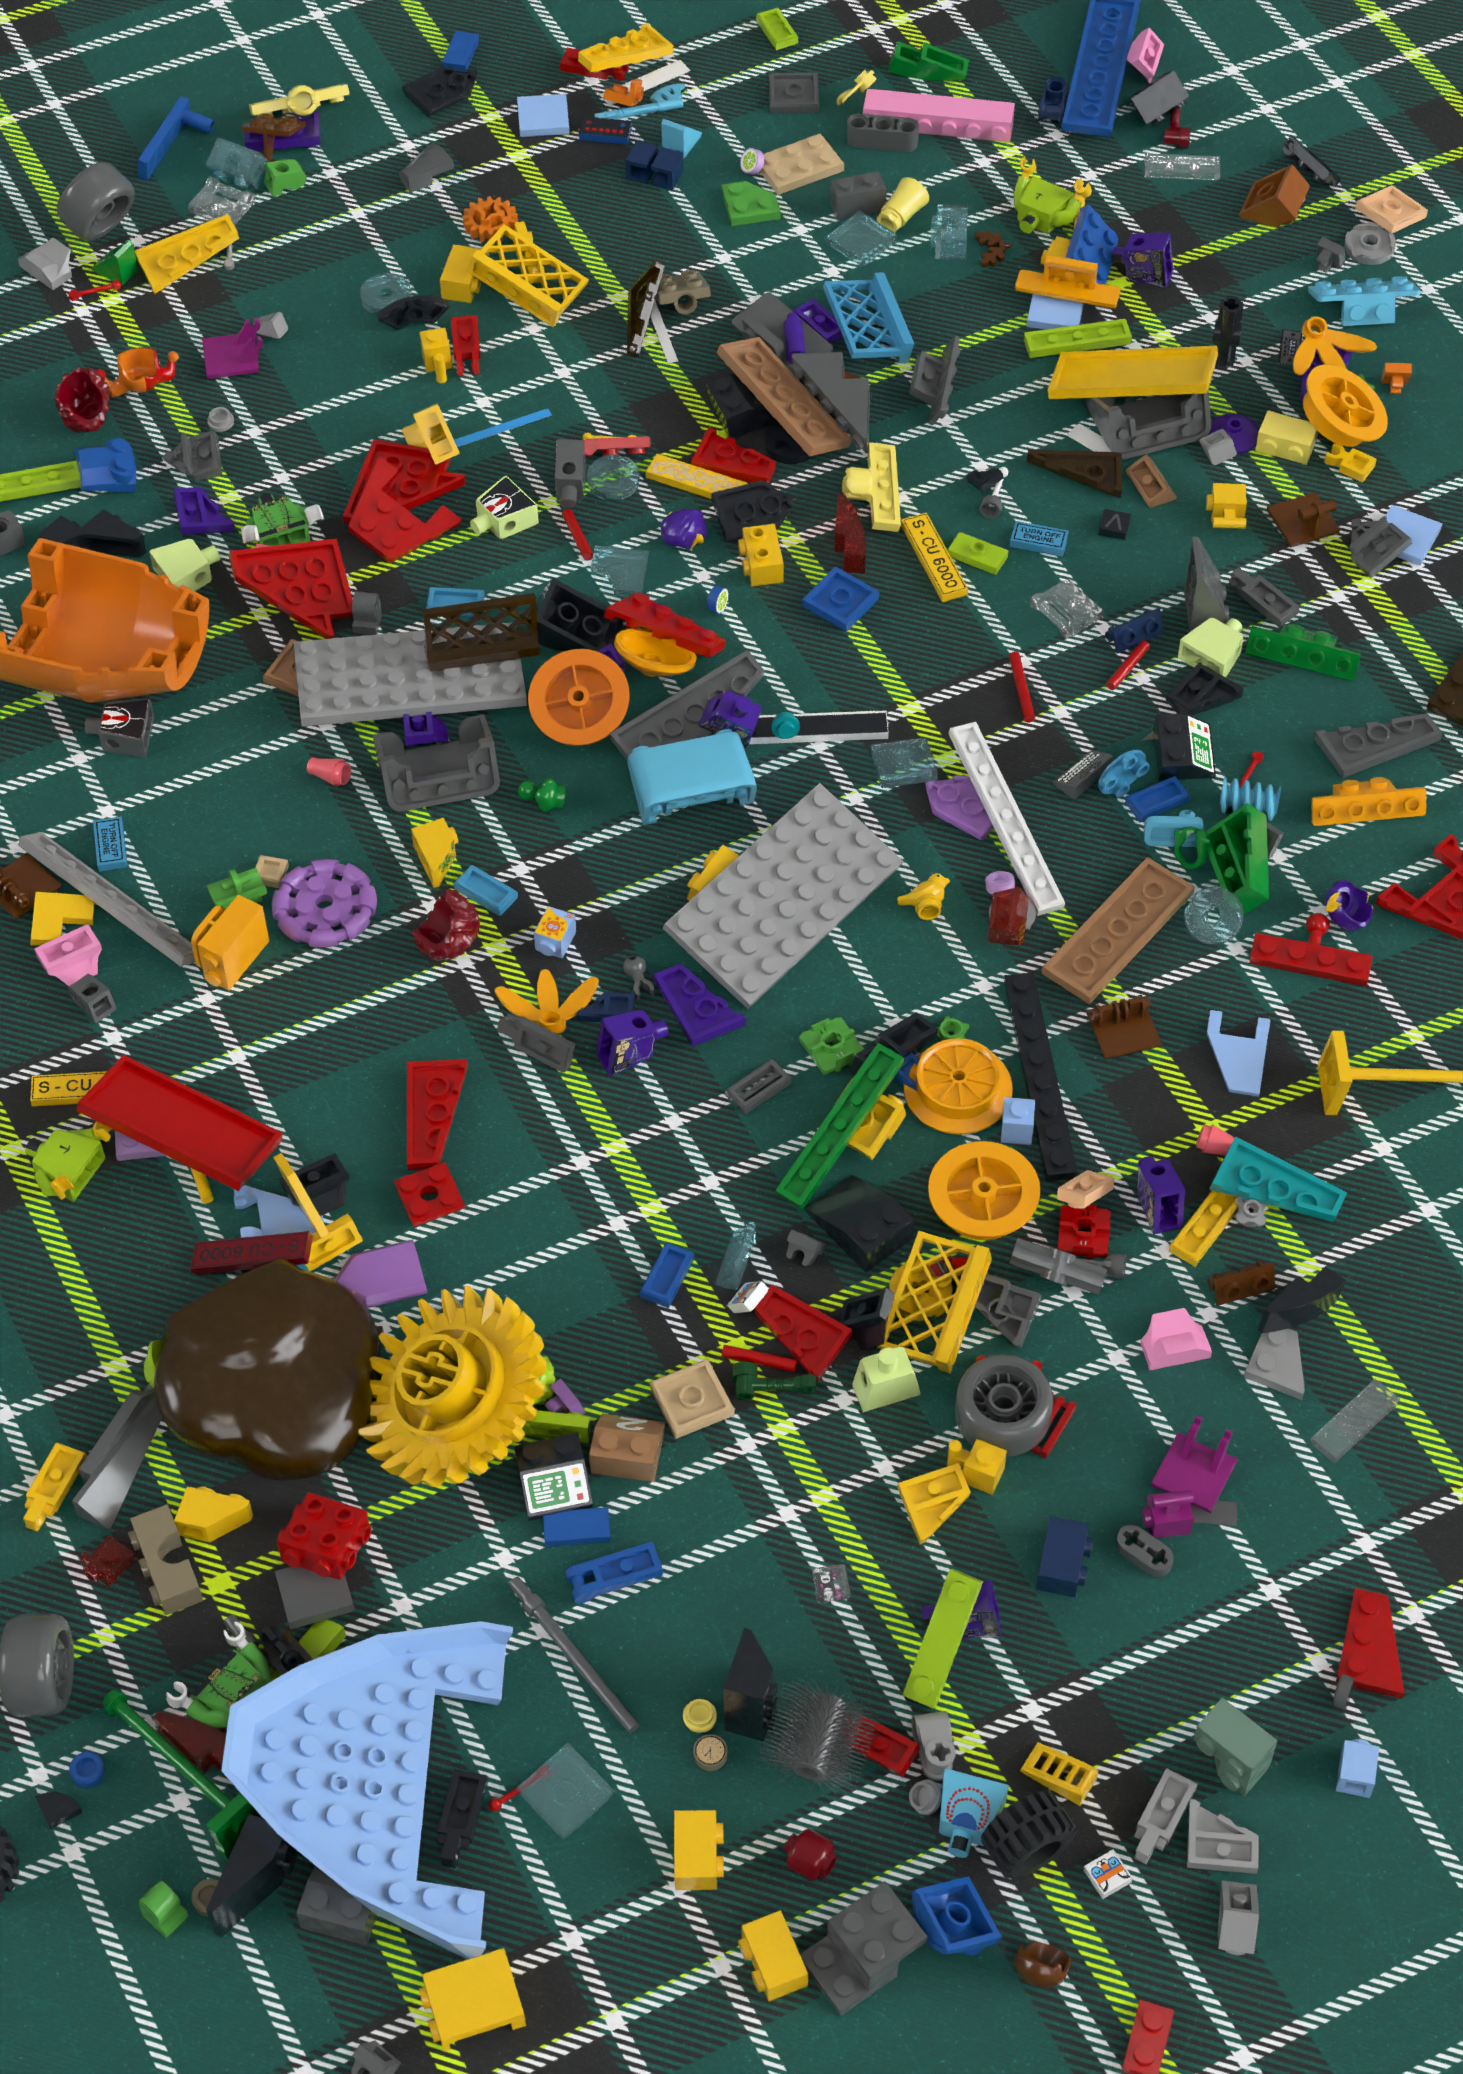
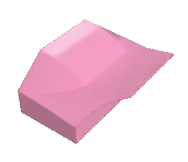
M1147 28L1131 44L1126 60L1141 72L1148 83H1151L1155 75L1164 43L1150 28Z
M88 924L34 948L36 956L49 975L56 976L68 986L77 982L86 974L92 976L98 974V956L102 948Z
M1185 1308L1153 1314L1149 1329L1142 1337L1140 1343L1149 1370L1211 1358L1212 1354L1203 1327L1192 1319Z

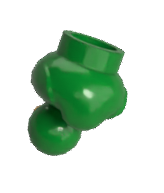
M551 778L542 780L539 787L531 781H524L518 787V794L526 801L535 798L538 808L546 813L553 808H563L566 787L557 785L555 780Z

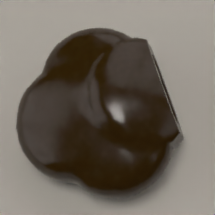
M281 1258L224 1283L168 1318L162 1332L163 1348L157 1359L154 1373L155 1398L161 1416L168 1428L192 1450L210 1457L233 1460L254 1474L264 1478L297 1480L316 1476L335 1468L352 1453L363 1438L359 1434V1429L369 1424L371 1418L370 1405L373 1402L370 1377L374 1369L371 1366L370 1358L373 1356L378 1357L379 1338L375 1322L366 1305L356 1294L341 1283L331 1278L299 1269L293 1263Z

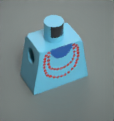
M945 1768L939 1833L951 1837L948 1847L950 1854L965 1858L969 1854L971 1843L984 1846L981 1842V1835L989 1823L1002 1812L1007 1801L1009 1785Z

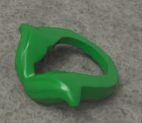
M1192 826L1174 831L1175 856L1182 866L1187 869H1197L1203 866L1207 858V844L1210 843V840L1207 839V833L1203 829ZM1191 833H1196L1195 846L1198 858L1194 864L1187 862L1181 852L1183 843Z

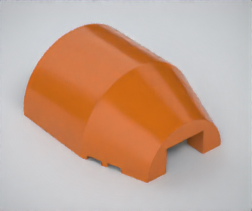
M43 538L37 540L28 553L32 590L21 605L23 624L9 645L7 644L5 632L0 631V681L88 703L177 691L189 681L199 662L206 639L209 621L208 598L184 585L177 587L169 582L168 576L164 574L157 576L150 572L148 566L142 562Z

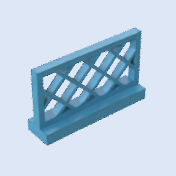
M884 272L874 273L873 280L824 281V292L851 358L896 357L898 363L909 362L914 342ZM867 289L869 295L866 296L856 290ZM833 290H840L845 293V296L842 297L833 292ZM853 297L862 303L857 305L848 299ZM868 305L875 309L877 312L874 314L864 309V307ZM844 306L853 311V313L850 315L840 308ZM859 314L869 321L865 323L855 317ZM873 323H876L879 326L883 327L884 330L880 331L872 327L871 325ZM852 324L861 330L857 333L848 328V325ZM867 332L876 337V339L872 341L863 336V334ZM882 340L891 345V348H885L879 343ZM859 342L868 348L857 349L855 343Z

